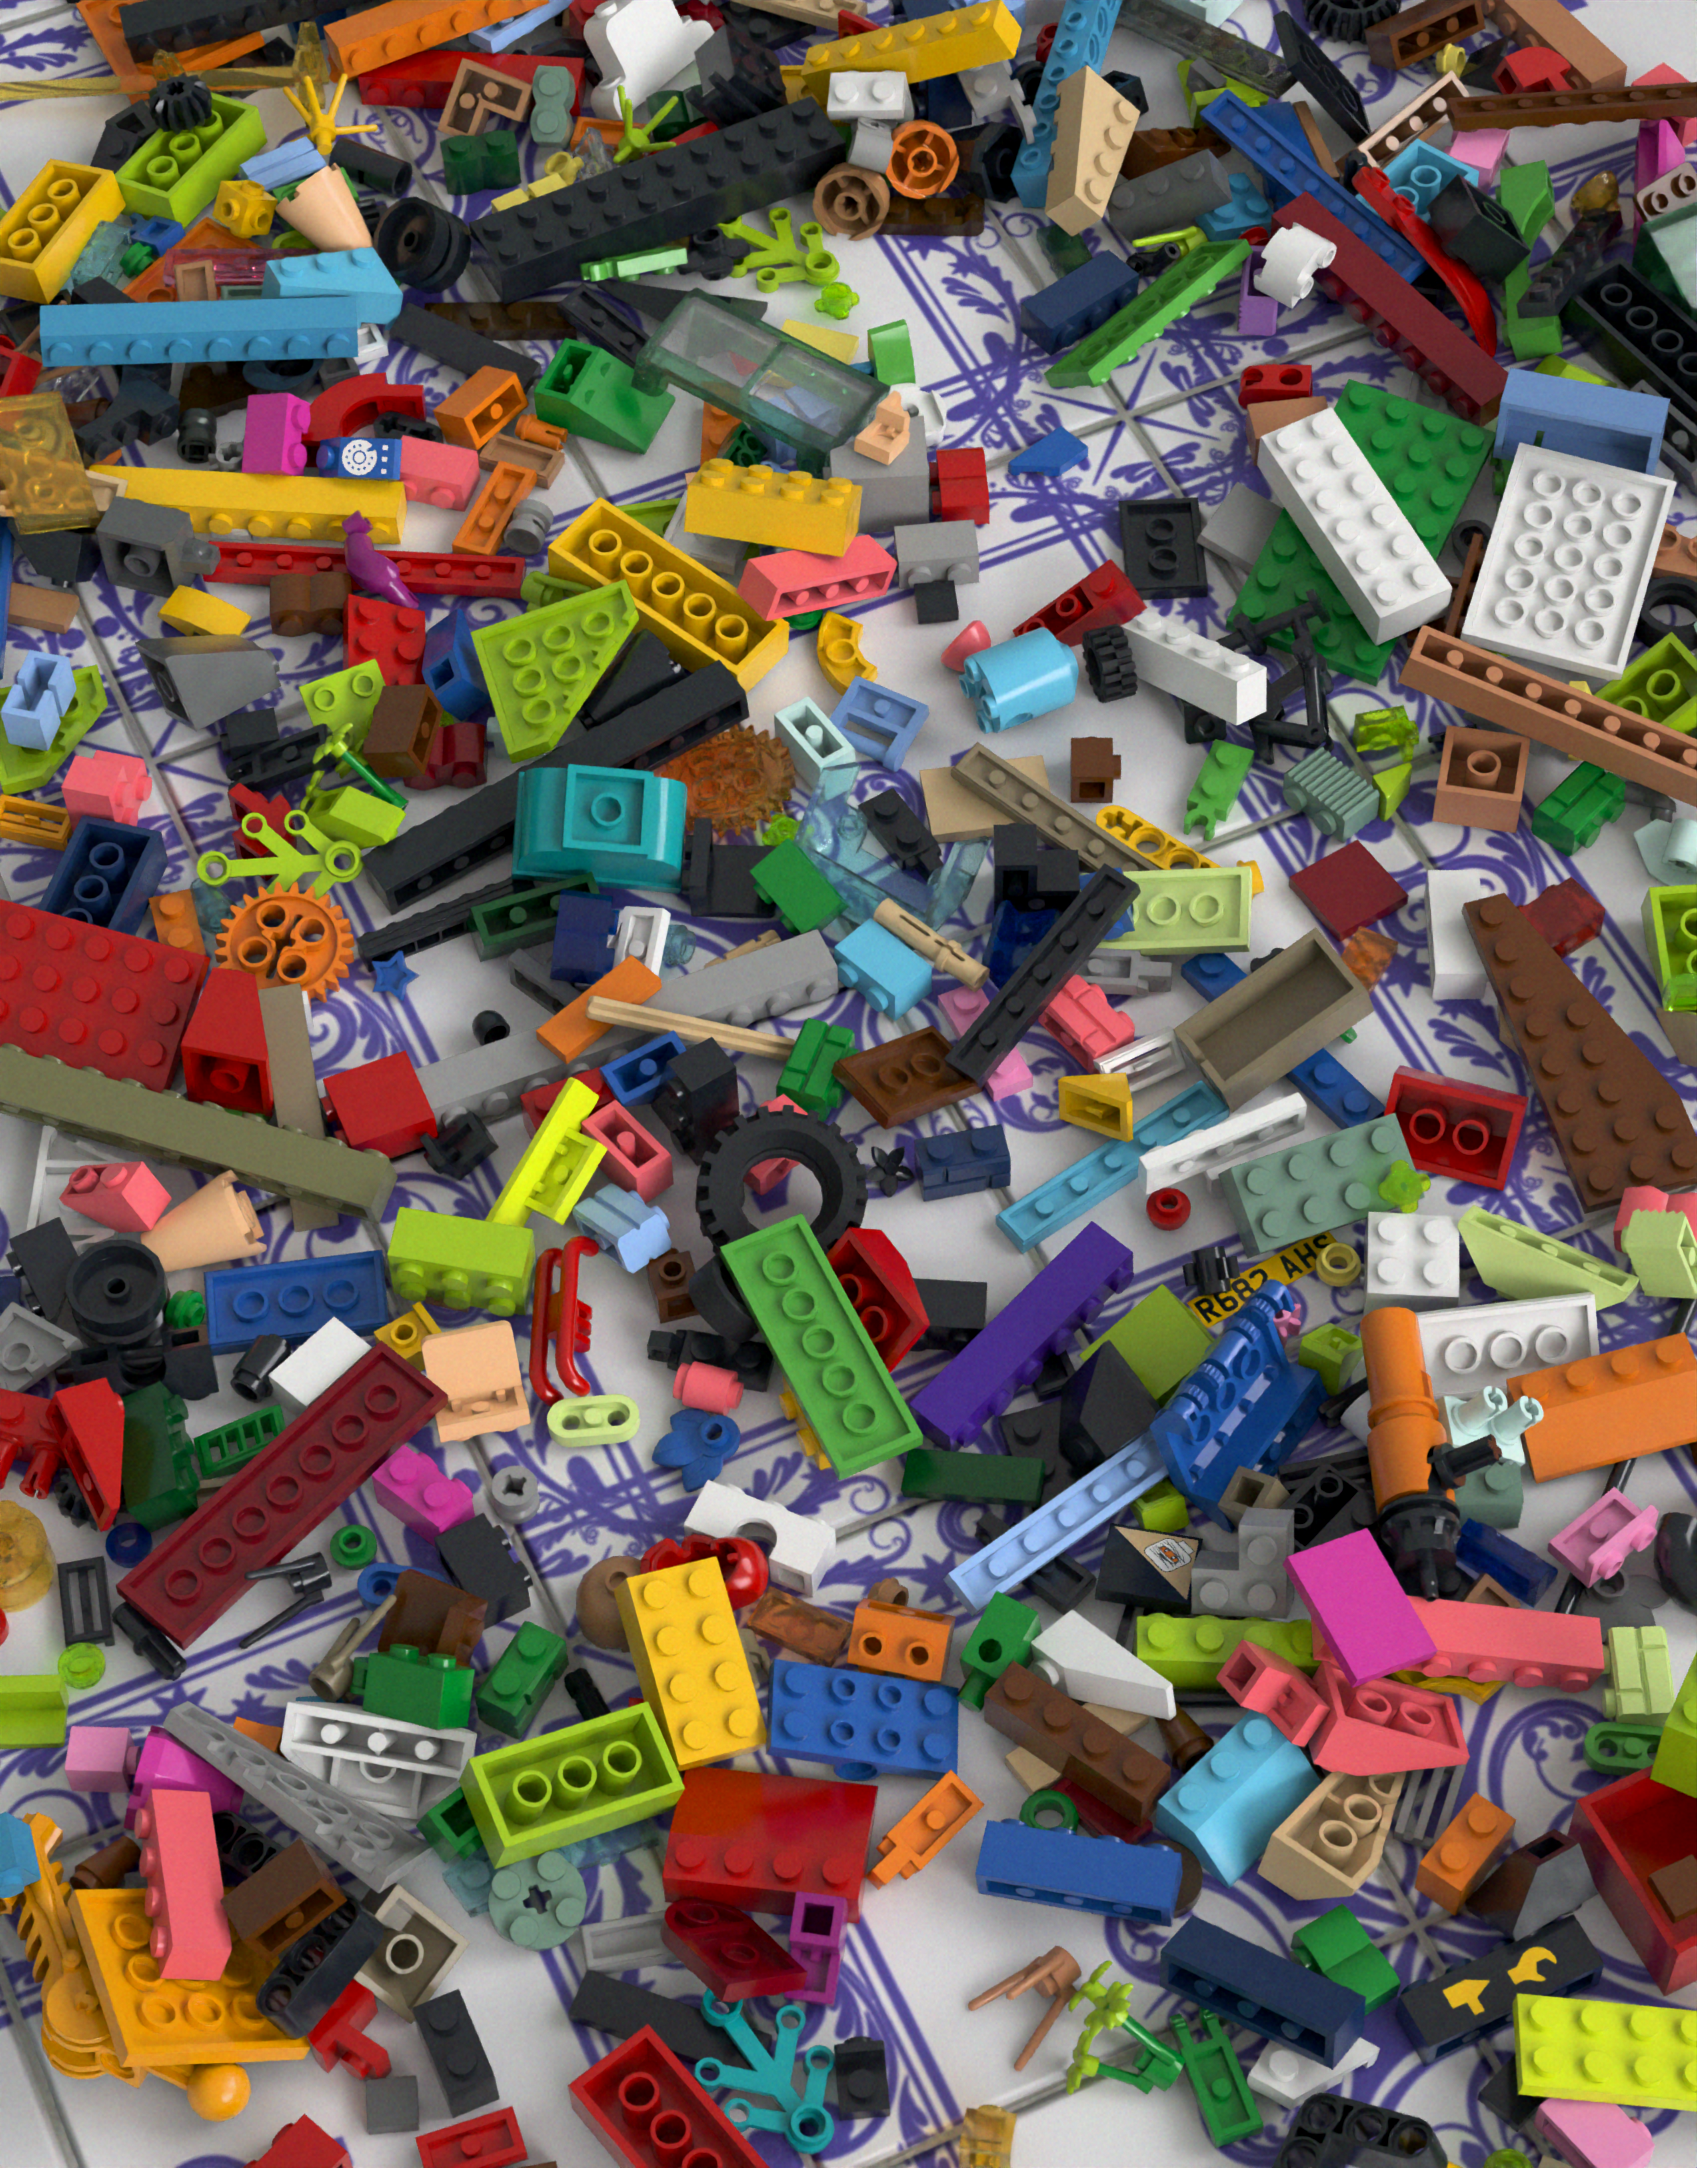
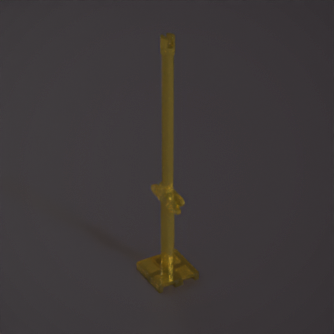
M301 22L293 65L185 71L173 52L167 53L164 50H157L153 57L152 74L0 82V101L148 94L152 88L157 87V81H166L170 75L178 77L185 72L188 77L198 75L200 80L206 83L210 92L282 89L285 86L296 88L299 101L309 114L314 117L304 77L309 76L311 78L320 109H325L326 96L323 85L329 84L330 79L316 23ZM305 121L306 129H309V125Z

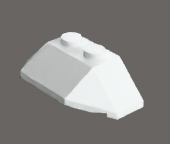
M287 1702L280 1751L295 1765L376 1813L415 1820L420 1819L430 1809L460 1787L459 1779L467 1761L474 1757L477 1733L462 1727L435 1730L362 1711L363 1706L348 1703Z

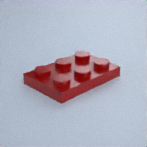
M348 594L343 603V670L376 659L386 686L426 684L422 674L426 645L425 611Z

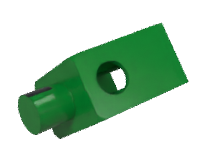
M996 1590L959 1659L964 1679H966L955 1697L959 1703L974 1712L980 1713L984 1707L985 1694L1013 1661L1028 1669L1034 1660L1031 1642L1043 1633L1037 1611Z

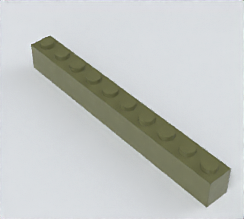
M3 1043L2 1047H0V1113L43 1126H51L63 1132L216 1177L221 1173L232 1170L239 1179L234 1181L236 1183L379 1224L397 1181L398 1176L389 1158L377 1150L367 1148L360 1152L348 1148L344 1142L333 1137H323V1140L307 1136L306 1132L291 1125H283L281 1129L268 1125L265 1120L250 1113H243L240 1117L226 1113L223 1107L212 1102L203 1101L199 1105L186 1101L185 1097L171 1090L164 1089L161 1093L146 1089L140 1082L130 1078H122L121 1081L106 1078L104 1073L95 1068L83 1066L81 1070L75 1069L51 1055H42L41 1058L27 1055L26 1051L9 1043Z

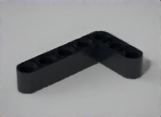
M222 1810L212 1814L219 1861L244 1881L275 1858L282 1850L286 1849L231 1811ZM341 1886L339 1887L348 1901L297 1940L257 1993L256 2006L258 2011L285 2036L292 2039L301 2038L315 2028L383 1939V1924L354 1895Z
M1318 2093L1310 2096L1301 2105L1272 2168H1345L1346 2164L1358 2168H1447L1448 2159L1446 2152L1427 2121L1331 2093ZM1423 2149L1420 2152L1414 2154L1417 2150Z

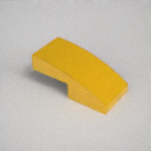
M179 585L157 615V617L188 637L193 636L196 632L202 636L224 634L241 636L252 619L247 613L215 596L183 585Z

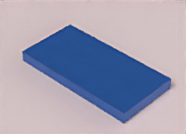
M382 1249L203 1272L207 1328L213 1356L246 1352L258 1335L268 1336L269 1334H275L285 1339L290 1346L302 1345L333 1317L337 1318L359 1337L372 1336L374 1331L390 1323Z

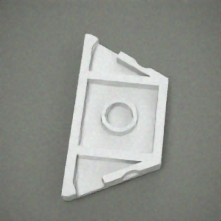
M43 1126L26 1231L60 1217L78 1257L92 1246L108 1240H118L119 1232L64 1205L59 1197L69 1184V1178L72 1173L80 1168V1166L126 1162L109 1153H100L92 1145L81 1140L74 1143L59 1136L57 1129L51 1126Z

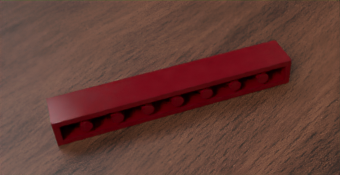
M1305 191L1271 215L1270 239L1280 228L1284 227L1290 230L1292 229L1293 222H1296L1335 244L1337 249L1331 264L1326 268H1317L1311 277L1322 286L1330 299L1337 300L1348 310L1355 322L1363 323L1374 333L1375 338L1383 347H1389L1397 354L1409 371H1415L1420 375L1434 394L1437 396L1442 395L1454 407L1459 417L1463 420H1469L1474 425L1484 427L1499 416L1500 402L1509 373L1312 195Z

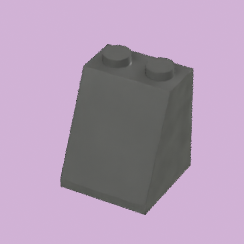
M236 634L141 639L135 643L166 714L196 732L281 687L276 672L280 671V668L273 653L269 649L265 650L257 646L255 642H250Z

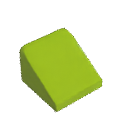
M1410 762L1372 776L1371 785L1374 790L1377 789L1380 793L1378 816L1382 822H1386L1409 793L1412 774Z
M1167 1477L1129 1504L1140 1528L1171 1533L1189 1525L1184 1496Z

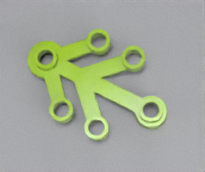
M776 207L769 212V227L772 231L776 232L778 240L742 224V215L714 225V227L721 228L723 234L728 238L743 239L748 244L763 250L750 253L747 257L733 260L734 265L739 266H734L732 273L729 275L730 277H744L748 273V268L787 262L794 265L793 267L776 270L771 267L760 269L756 274L758 290L763 293L775 292L779 288V283L806 280L814 285L830 284L838 278L840 265L831 252L823 249L822 227L816 222H806L800 227V242L808 247L809 254L807 255L796 249L791 231V212L784 207Z
M292 810L284 819L287 833L293 837L302 836L320 854L301 855L267 825L263 815L252 812L247 814L242 820L241 826L244 835L249 839L259 840L277 857L229 860L221 852L210 851L202 855L197 863V873L200 880L210 887H220L227 883L229 878L278 875L266 889L268 894L274 893L276 882H280L283 892H287L292 884L304 873L321 872L311 885L315 887L316 900H318L336 882L347 883L356 879L363 869V863L360 858L363 855L360 849L352 842L344 840L332 842L310 823L309 817L305 812ZM295 816L302 817L305 820V826L298 831L291 829L289 826L290 819ZM252 819H258L262 822L263 827L260 832L251 833L246 828L247 823ZM345 855L350 859L351 863L347 869L341 870L334 865V861L338 856ZM213 863H217L223 868L222 874L217 878H212L207 874L208 866Z

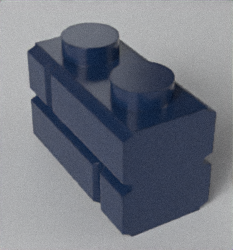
M1001 1124L914 1140L915 1170L924 1202L985 1191L986 1188L996 1189L1010 1186L1011 1158Z

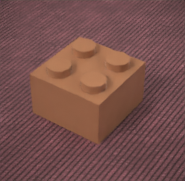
M1447 725L1432 821L1516 833L1531 738Z

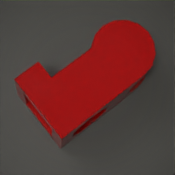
M1254 365L1245 368L1241 372L1238 402L1246 410L1247 404L1313 397L1312 365Z

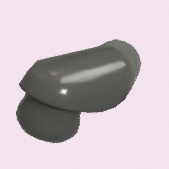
M1631 781L1625 782L1624 802L1652 808L1650 814L1651 822L1655 819L1672 822L1673 812L1676 813L1677 808L1676 803L1670 797L1642 784Z

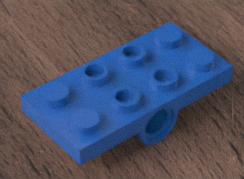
M774 1659L769 1667L766 1755L834 1765V1773L838 1777L849 1781L873 1780L879 1777L882 1772L939 1781L949 1770H952L957 1775L958 1701L955 1697L959 1692V1688Z

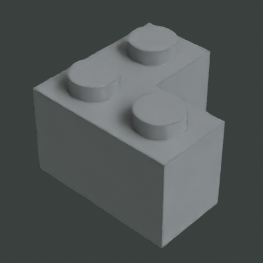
M1246 1508L1239 1523V1552L1199 1551L1191 1568L1192 1614L1287 1619L1294 1601V1585L1282 1564L1287 1556L1294 1554V1510Z

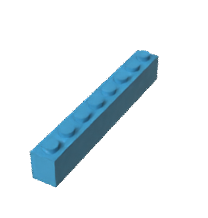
M355 297L40 306V343L43 367L358 357Z

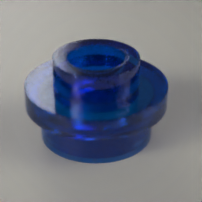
M127 1522L111 1530L106 1538L105 1548L108 1557L115 1564L125 1568H135L151 1553L153 1540L151 1534L141 1524ZM127 1540H136L135 1543L131 1546L121 1545L123 1542Z

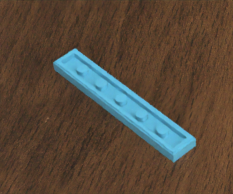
M1200 1080L1133 1125V1140L1127 1143L1112 1138L997 1214L995 1224L1024 1254L1138 1178L1139 1157L1143 1156L1147 1151L1156 1146H1167L1180 1141L1195 1130H1207L1216 1126L1229 1117V1107Z

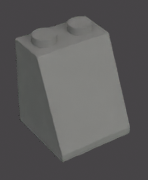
M924 416L910 418L909 443L889 465L855 452V441L830 450V467H823V480L841 477L851 480L853 485L863 486L857 533L894 531V526L929 523V473Z

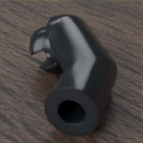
M1167 242L1157 251L1132 254L1126 260V264L1139 274V279L1143 276L1153 277L1178 259L1180 250L1173 242Z

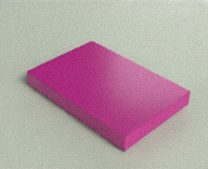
M1368 1528L1287 1556L1283 1562L1284 1569L1352 1688L1431 1659L1438 1651Z

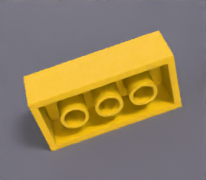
M50 158L0 221V295L31 300L46 305L50 304L126 206L112 170Z
M711 459L703 463L688 484L684 532L843 557L858 532L863 486L853 485L851 480L841 477L821 480L812 478L810 473L803 471H791L788 474L773 472L771 467L765 465H751L749 468L734 466L733 462L727 459Z
M717 1556L629 1577L618 1585L613 1591L644 1702L648 1701L678 1772L749 1754L766 1745V1727Z

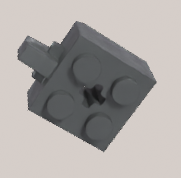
M115 495L96 529L109 584L170 598L179 585L191 587L198 574L212 575L221 559L219 547L195 538L190 514L176 508H166L145 503L138 499H128Z

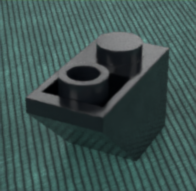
M60 1217L9 1239L12 1252L5 1254L16 1279L25 1276L32 1292L25 1294V1298L32 1313L39 1317L44 1316L45 1320L52 1324L57 1323L67 1297L65 1293L66 1275L75 1259L78 1258Z

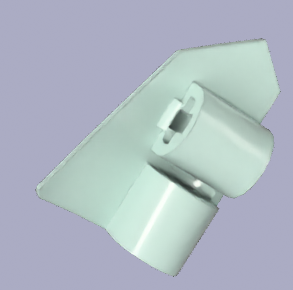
M1678 818L1673 824L1655 819L1633 833L1648 874L1667 886L1697 884V821Z

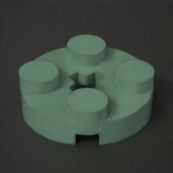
M549 1851L501 1867L491 1882L487 1909L493 1927L503 1939L509 1943L512 1942L517 1947L525 1948V1950L535 1952L546 1951L560 1946L572 1936L584 1918L587 1893L584 1881L574 1865L565 1860L558 1852ZM537 1887L540 1893L548 1892L550 1900L545 1903L546 1912L538 1914L534 1907L526 1909L523 1901L530 1896L528 1889Z

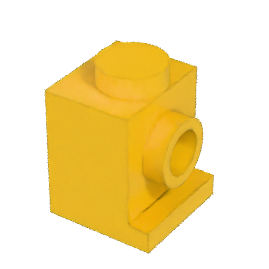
M419 1301L412 1305V1311L374 1331L376 1345L382 1340L421 1372L426 1369L421 1348L422 1339L428 1335L442 1333V1331Z

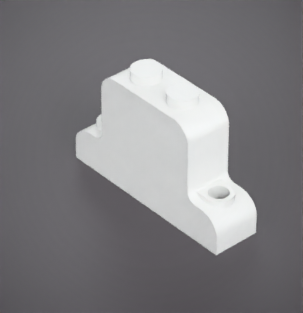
M610 0L597 6L594 10L595 15L584 26V38L603 74V80L594 88L590 100L597 118L607 120L623 119L617 92L619 85L624 86L626 99L632 100V111L646 100V97L654 94L696 59L694 52L714 34L711 25L704 20L692 21L689 15L679 17L671 0Z

